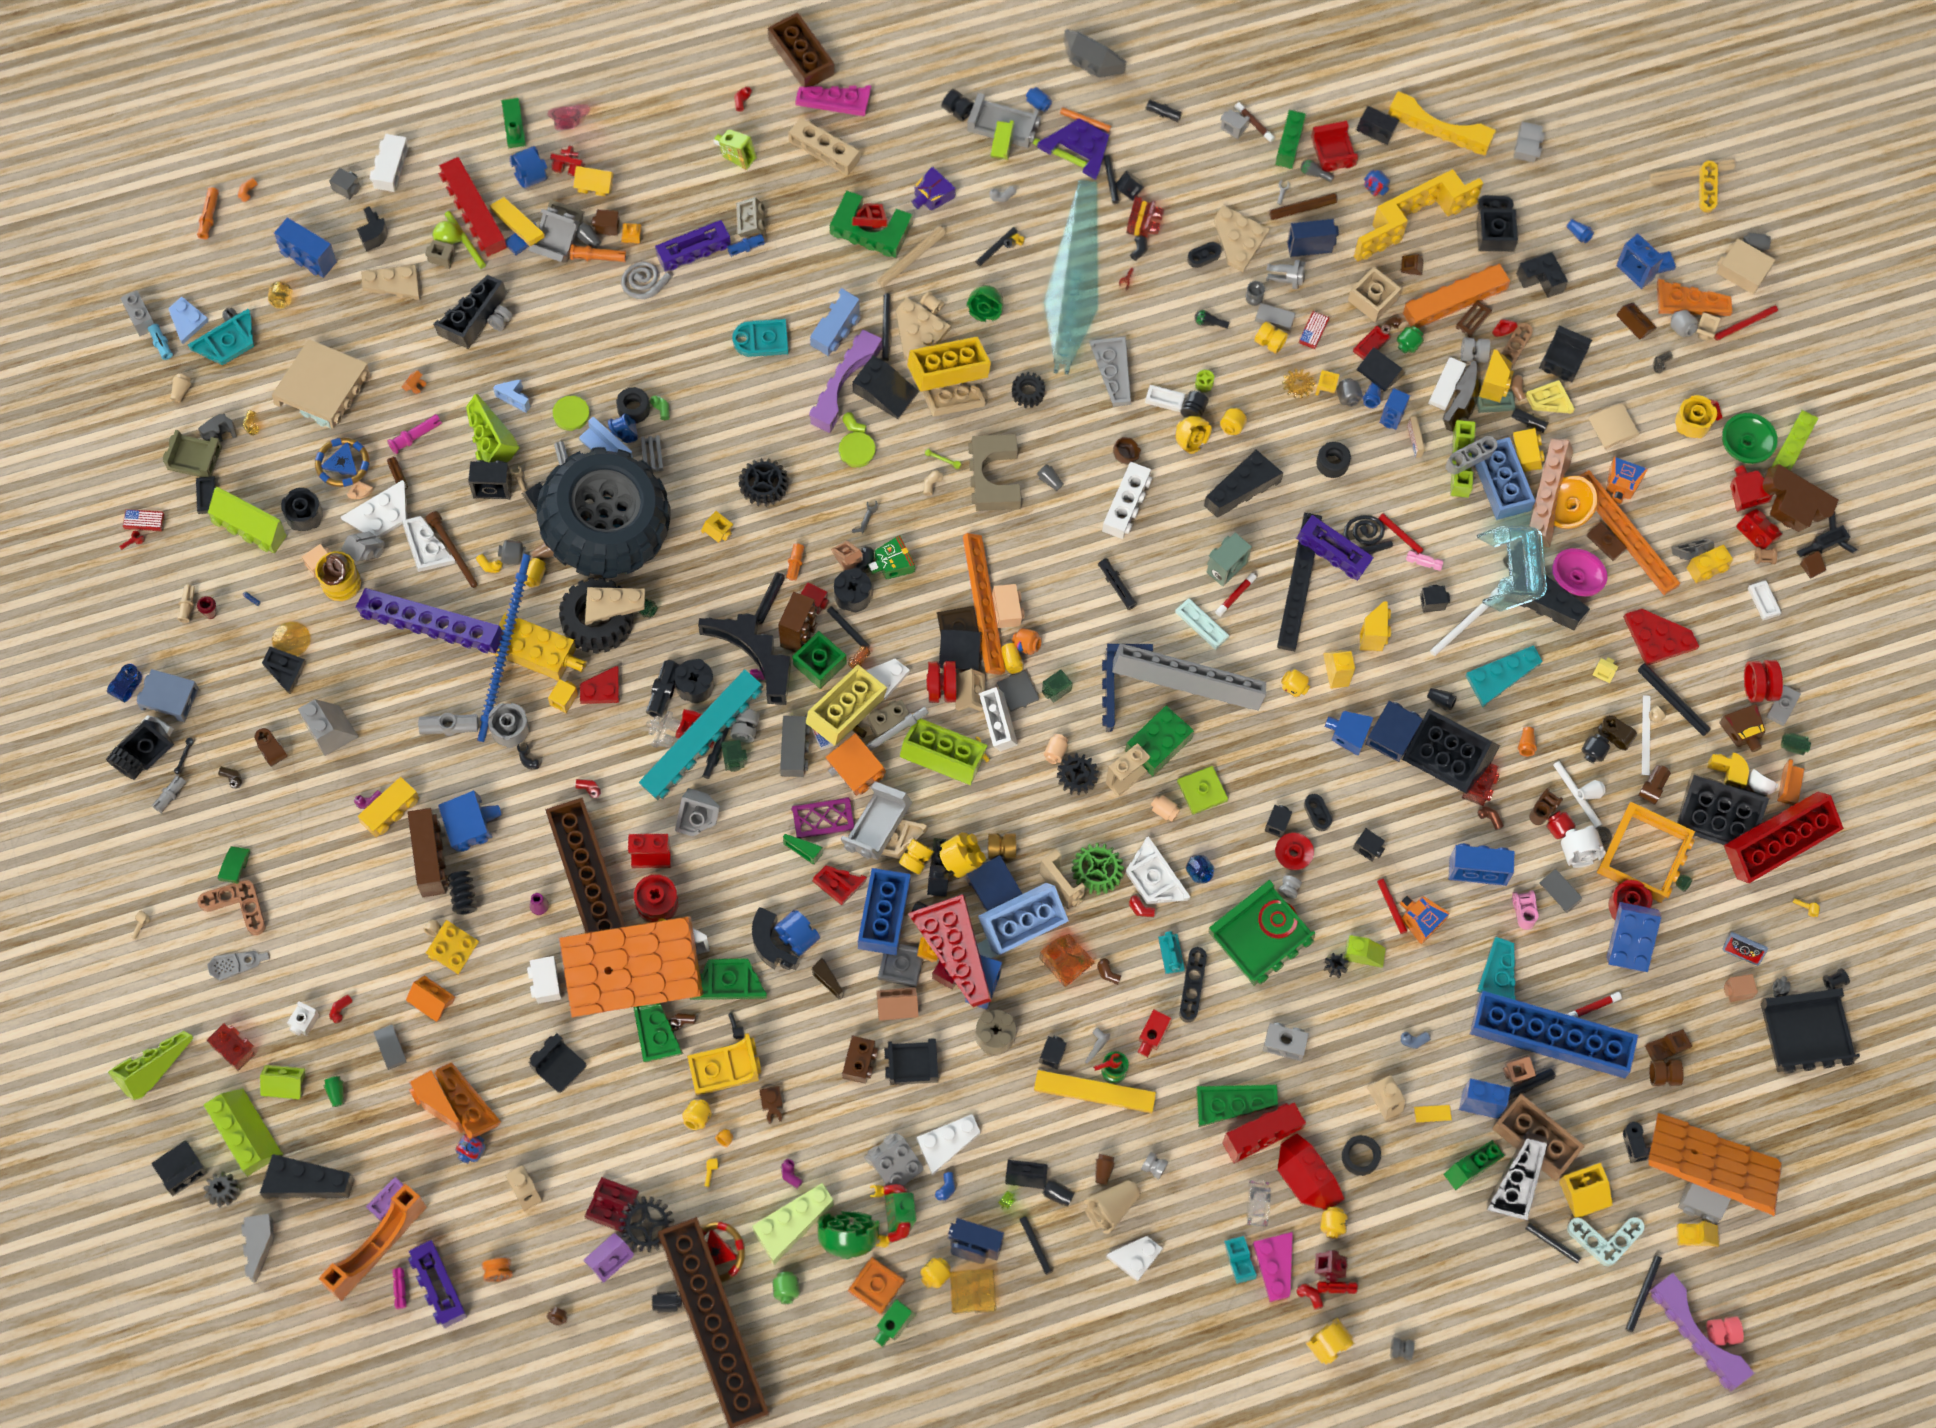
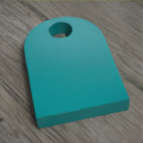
M786 319L741 323L735 328L732 335L735 350L747 357L788 355ZM745 337L746 341L740 343L737 341V338Z

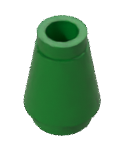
M340 1076L325 1079L323 1086L332 1107L344 1105L343 1080H341Z

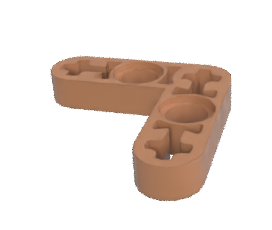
M242 880L238 884L233 883L204 892L197 899L199 907L205 912L240 903L245 925L249 933L260 935L265 930V922L256 889L252 882L248 880ZM245 886L248 887L250 898H246L243 892ZM229 891L232 893L229 900L221 899L224 892ZM215 895H217L219 903L216 902V898L214 897ZM206 898L210 900L208 906L204 904ZM249 903L256 905V909L253 912L245 910ZM252 917H255L259 924L258 929L252 927L254 926Z

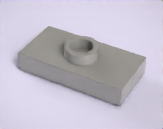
M1783 685L1782 696L1779 701L1774 702L1767 718L1784 726L1801 693Z

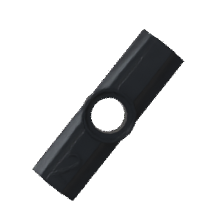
M664 660L660 674L653 683L652 696L646 713L651 717L662 718L668 700L673 696L675 670L680 666L675 661Z

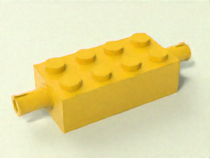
M504 613L498 624L502 630H505L503 625L506 624L505 619L508 618L506 616L508 613ZM515 618L516 624L513 625L515 629H512L514 634H511L512 640L509 641L511 645H508L510 650H507L508 656L505 657L508 661L558 681L559 679L561 680L567 666L581 673L584 671L583 668L586 667L587 661L573 656L576 651L573 639L523 619Z

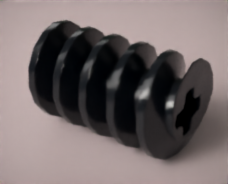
M458 871L448 876V881L450 882L449 889L451 890L450 896L452 897L451 903L453 904L452 911L456 914L465 915L478 910L477 907L471 906L477 902L475 899H470L475 896V892H469L474 889V885L468 884L473 881L472 877H467L470 875V871Z

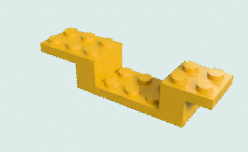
M1452 169L1377 206L1372 224L1375 230L1358 238L1354 258L1357 262L1362 259L1366 260L1372 254L1382 252L1392 244L1400 243L1403 240L1408 222L1406 215L1416 213L1426 205L1430 206L1437 201L1447 217L1460 213L1468 206L1473 207L1478 202L1483 186L1482 180L1478 178L1464 185Z

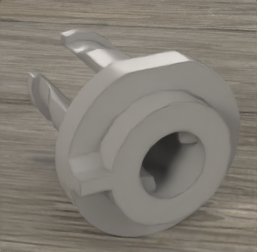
M1295 260L1294 265H1271V263H1268L1267 271L1287 272V275L1268 274L1266 281L1273 280L1281 283H1292V288L1298 289L1299 285H1303L1305 262Z

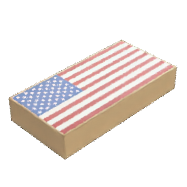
M1410 417L1407 428L1415 458H1421L1425 446L1418 419Z

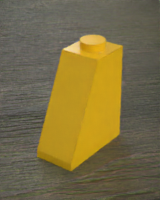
M1341 650L1323 653L1330 689L1349 687L1355 671L1352 651Z

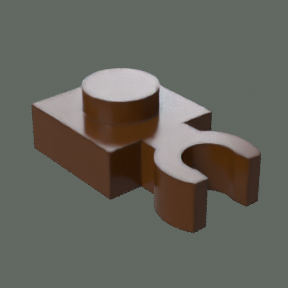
M779 1086L759 1090L763 1111L769 1110L767 1122L771 1124V1116L777 1115L779 1122H782V1114L777 1110V1108L783 1107Z

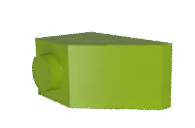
M1349 935L1346 942L1344 961L1348 960V962L1383 968L1386 948L1369 938Z

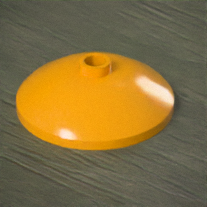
M1579 476L1563 478L1556 503L1554 526L1561 529H1574L1590 520L1598 505L1597 491L1590 481Z

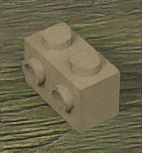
M902 700L892 701L881 710L875 709L870 712L868 724L877 738L905 720L904 717L910 713Z

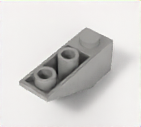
M270 1214L245 1217L244 1224L241 1225L243 1237L246 1236L243 1252L244 1256L248 1259V1264L245 1265V1274L253 1283L259 1277L274 1240L273 1218Z

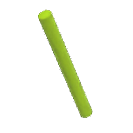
M1035 138L1033 144L1037 146L1041 140ZM1056 148L1052 153L1082 168L1088 163L1059 148Z
M451 211L445 212L444 215L448 221L460 226ZM460 226L462 231L461 241L479 268H485V262Z

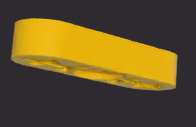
M1713 161L1704 162L1699 172V207L1703 212L1709 213L1717 206L1718 166ZM1707 166H1709V169L1712 170L1708 178H1706L1708 176V170H1705ZM1704 183H1711L1713 190H1706ZM1709 195H1711L1709 197V203L1711 204L1710 207H1708V205L1705 203Z

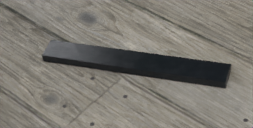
M1304 512L1301 530L1312 515L1321 521L1322 516ZM1299 540L1277 648L1293 652L1296 651L1315 551L1303 546Z

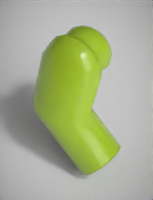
M851 412L843 415V423L847 430L865 434L866 424L857 423Z

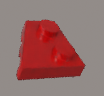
M825 865L813 877L812 882L842 906L866 882L867 877L851 875L849 871L837 870L834 867Z

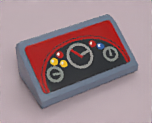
M1731 932L1726 938L1722 950L1759 966L1768 948Z

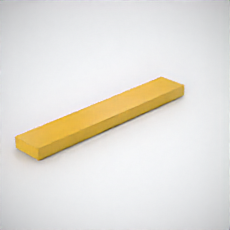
M1037 1070L1034 1091L1148 1113L1153 1112L1156 1092L1041 1070Z

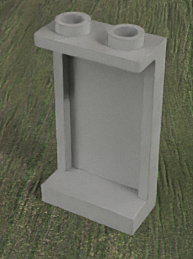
M978 93L968 119L967 131L994 138L997 121L1010 123V120H1013L1015 128L1012 144L1028 148L1030 141L1033 142L1036 132L1034 130L1035 127H1039L1041 117H1038L1039 110L1035 109L1034 114L995 104L985 101V94Z
M874 781L871 786L874 792L873 797L848 838L842 836L840 840L845 845L844 848L851 853L858 852L867 859L874 858L878 860L912 801L907 793Z

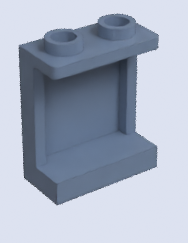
M151 669L149 675H146L142 692H139L137 696V704L143 711L147 708L175 716L177 721L185 723L199 688L195 681Z

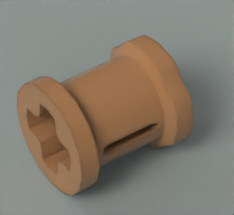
M1757 547L1754 553L1755 564L1766 562L1775 565L1777 562V549L1764 550Z

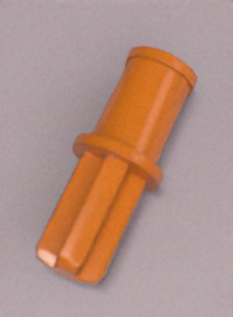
M793 544L791 557L788 559L789 566L786 578L790 581L797 580L800 566L803 564L801 560L805 547L801 544Z

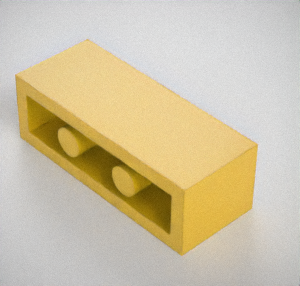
M400 776L357 817L360 823L377 838L379 835L385 834L394 821H399L408 808H413L417 804L419 796L417 791Z

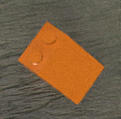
M432 1070L410 1081L412 1088L409 1091L417 1106L422 1104L424 1110L459 1133L465 1132Z

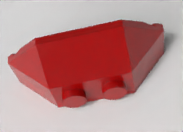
M1298 1133L1281 1143L1277 1171L1301 1204L1328 1210L1329 1207H1335L1345 1200L1335 1176L1312 1144Z

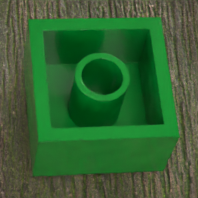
M818 631L792 656L793 666L821 689L847 664V655Z

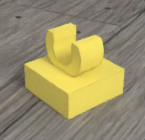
M1609 657L1606 660L1601 658L1593 676L1610 683L1618 668L1617 665L1613 664L1615 660Z

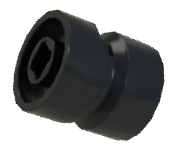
M951 89L944 97L941 108L948 113H953L955 118L963 122L970 116L974 102L967 97L963 98V94L956 89Z

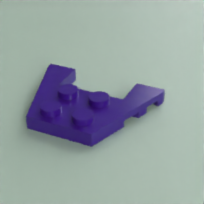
M1079 118L1039 141L1037 148L1049 155L1054 152L1059 144L1090 160L1083 168L1082 173L1097 180L1109 134Z

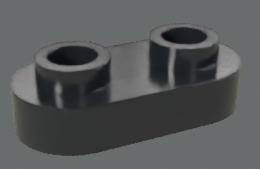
M1496 195L1481 196L1477 203L1478 210L1513 209L1514 202L1510 197Z
M1216 242L1206 243L1192 249L1188 253L1187 262L1191 267H1202L1218 260L1221 256L1222 248Z
M1318 794L1308 795L1304 801V809L1313 827L1318 831L1328 830L1332 824V817L1323 798ZM1314 803L1317 807L1313 808L1310 804ZM1323 820L1325 824L1321 825L1318 821Z

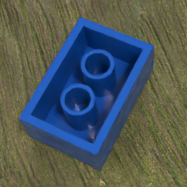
M288 217L274 232L276 243L280 249L279 252L286 258H292L297 265L305 266L316 276L319 275L324 278L337 263L331 243Z
M1465 843L1456 845L1449 858L1448 880L1507 886L1514 874L1515 851L1504 847L1491 849L1485 845L1472 847Z
M1619 902L1606 956L1609 965L1648 972L1661 921V914L1658 909Z

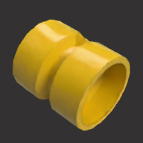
M1266 321L1257 332L1254 342L1263 347L1267 346L1269 351L1278 354L1288 338V333L1281 329L1275 330V326Z
M912 839L907 847L908 852L903 853L899 863L912 872L921 875L925 868L924 862L930 860L934 851L917 840Z

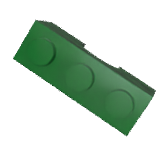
M1293 110L1288 111L1275 165L1293 168L1306 113Z

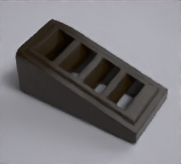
M821 958L812 967V975L836 998L841 1000L843 998V990L825 960Z

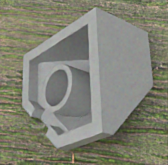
M688 788L681 799L675 831L695 836L701 831L715 826L720 806L707 793Z

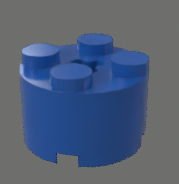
M535 146L510 156L511 167L515 166L516 172H514V175L522 188L525 187L526 189L547 180L545 173L547 169L544 159L540 160Z
M797 910L790 912L774 927L780 935L779 939L785 945L790 944L791 950L797 957L803 955L820 939L815 928L812 930L809 925L811 923Z

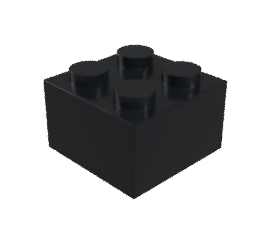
M1480 209L1476 219L1478 251L1514 252L1518 242L1516 209Z
M470 461L468 483L473 498L510 500L512 477L508 463L503 461Z

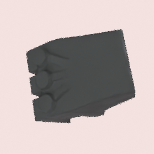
M225 413L212 417L198 428L201 438L206 441H210L211 437L218 438L222 442V434L230 432L232 438L237 437L233 421L226 417Z

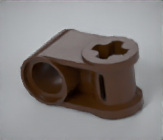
M261 728L256 731L254 735L255 741L270 767L288 757L281 744L277 742L269 729Z
M1547 788L1530 812V821L1535 825L1544 824L1549 816L1559 807L1563 798L1557 797L1550 792V788ZM1536 811L1541 812L1543 816L1538 815Z

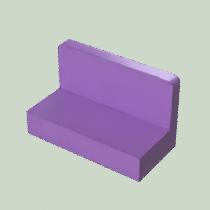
M613 1233L584 1259V1262L604 1283L635 1255L618 1235Z

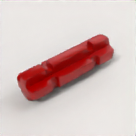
M1319 1281L1317 1283V1290L1319 1293H1326L1328 1291L1329 1293L1345 1294L1346 1292L1348 1294H1356L1358 1285L1356 1282L1329 1281L1327 1283L1326 1281Z

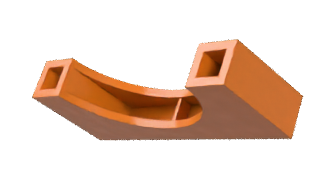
M404 1184L391 1198V1205L387 1214L371 1236L349 1257L339 1263H332L318 1278L326 1289L342 1302L424 1212L427 1207L421 1197L408 1185Z

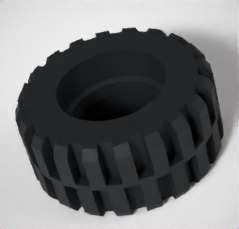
M588 578L589 581L587 582L581 580L578 582V586L572 585L569 588L570 593H565L562 597L563 602H560L559 618L563 633H565L566 637L574 640L577 649L581 646L582 651L587 653L589 650H593V653H599L600 650L609 652L611 647L616 649L620 646V641L625 642L628 638L627 633H631L634 621L633 613L613 616L607 624L600 627H589L579 621V616L586 608L587 587H622L620 585L616 587V582L612 580L606 582L605 578H599V580Z

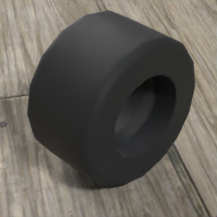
M629 387L618 394L616 406L620 417L626 413L636 423H640L648 417L650 402L645 391L637 387ZM630 402L640 403V406L636 409L626 407Z
M1334 441L1324 444L1317 456V469L1326 477H1341L1349 468L1351 461L1350 451L1339 442ZM1328 456H1336L1341 462L1333 464L1326 458Z

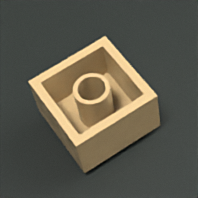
M1373 267L1350 290L1348 301L1376 322L1399 299L1402 288Z

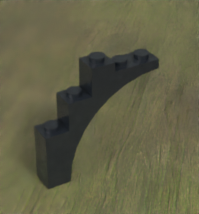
M748 613L738 614L737 620L699 618L698 627L700 635L716 637L734 644L746 652L758 665L766 683L767 704L787 705L791 671L790 656L783 654L773 655L774 637L768 634L757 635V615Z

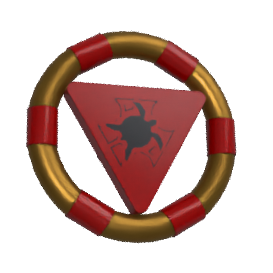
M711 1222L706 1224L701 1229L704 1237L709 1232L707 1245L715 1266L736 1260L727 1273L719 1275L721 1282L728 1281L736 1276L744 1263L745 1246L739 1232L727 1223ZM715 1229L728 1232L733 1237L738 1251L737 1255L730 1245L716 1233Z

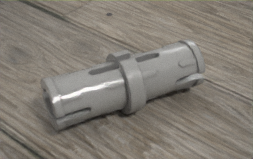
M176 775L168 787L163 788V793L152 804V807L162 813L166 806L176 799V794L186 784V781Z

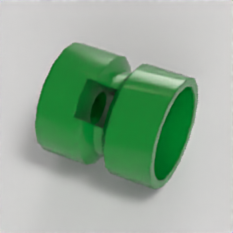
M1112 1051L1104 1057L1103 1063L1109 1061L1113 1054L1120 1055L1118 1058L1113 1059L1115 1063H1122L1118 1068L1110 1066L1101 1069V1074L1107 1082L1117 1084L1125 1079L1129 1061L1123 1053Z

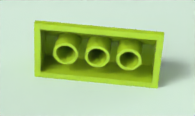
M219 487L214 489L208 510L211 522L218 527H225L233 535L238 534L250 544L252 542L257 544L261 550L265 552L270 551L275 554L287 537L281 521Z
M921 718L917 720V723L910 728L903 741L899 757L971 786L988 745Z
M243 1088L221 1093L203 1104L247 1177L268 1165L272 1154L283 1155Z

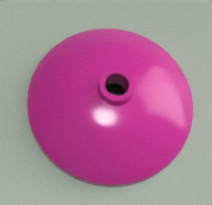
M1577 548L1563 550L1555 557L1552 564V571L1556 581L1562 588L1572 594L1593 596L1601 592L1607 583L1608 577L1604 564L1599 558L1586 550Z

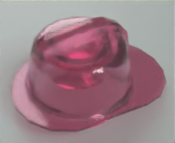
M583 104L556 107L550 109L547 115L553 119L556 130H571L579 124L581 117L590 112V107Z

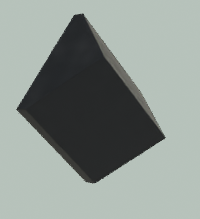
M1374 347L1357 368L1358 372L1384 391L1388 390L1406 373L1403 368Z
M144 719L117 747L128 752L143 764L144 769L148 770L174 743L160 723Z

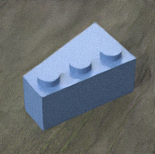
M842 288L838 292L840 297L835 304L831 303L829 306L832 310L826 318L822 317L810 336L811 346L827 356L832 351L835 352L838 349L840 341L849 335L851 327L857 325L861 318L859 298Z

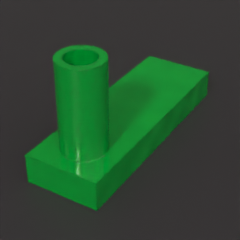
M519 98L501 100L508 149L526 146Z

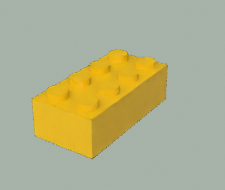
M977 336L909 350L907 366L920 392L988 378L991 361Z

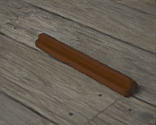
M1335 193L1271 209L1269 216L1271 220L1336 204L1337 196Z

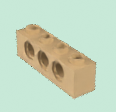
M800 117L788 132L789 143L847 176L860 161V151L855 146L846 144L839 137L832 136L825 129L818 128L809 120H804Z

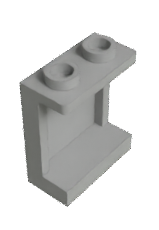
M548 207L547 210L542 209L541 213H543L539 229L544 233L545 238L529 246L528 250L567 263L571 244H573L580 221L574 220L575 216L565 213L564 216L558 214L559 210Z

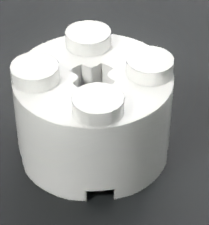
M1588 826L1578 831L1571 829L1565 833L1566 837L1561 841V847L1569 866L1572 864L1573 868L1590 866L1594 864L1593 860L1598 858L1600 861L1606 854L1595 826Z

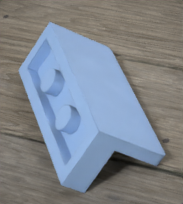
M592 417L588 421L589 429L579 439L590 450L595 447H605L606 451L618 452V449L630 452L631 458H633L632 451L596 418Z

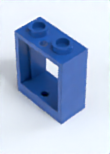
M1636 234L1625 243L1616 266L1640 289H1643L1654 280L1664 257L1643 237Z

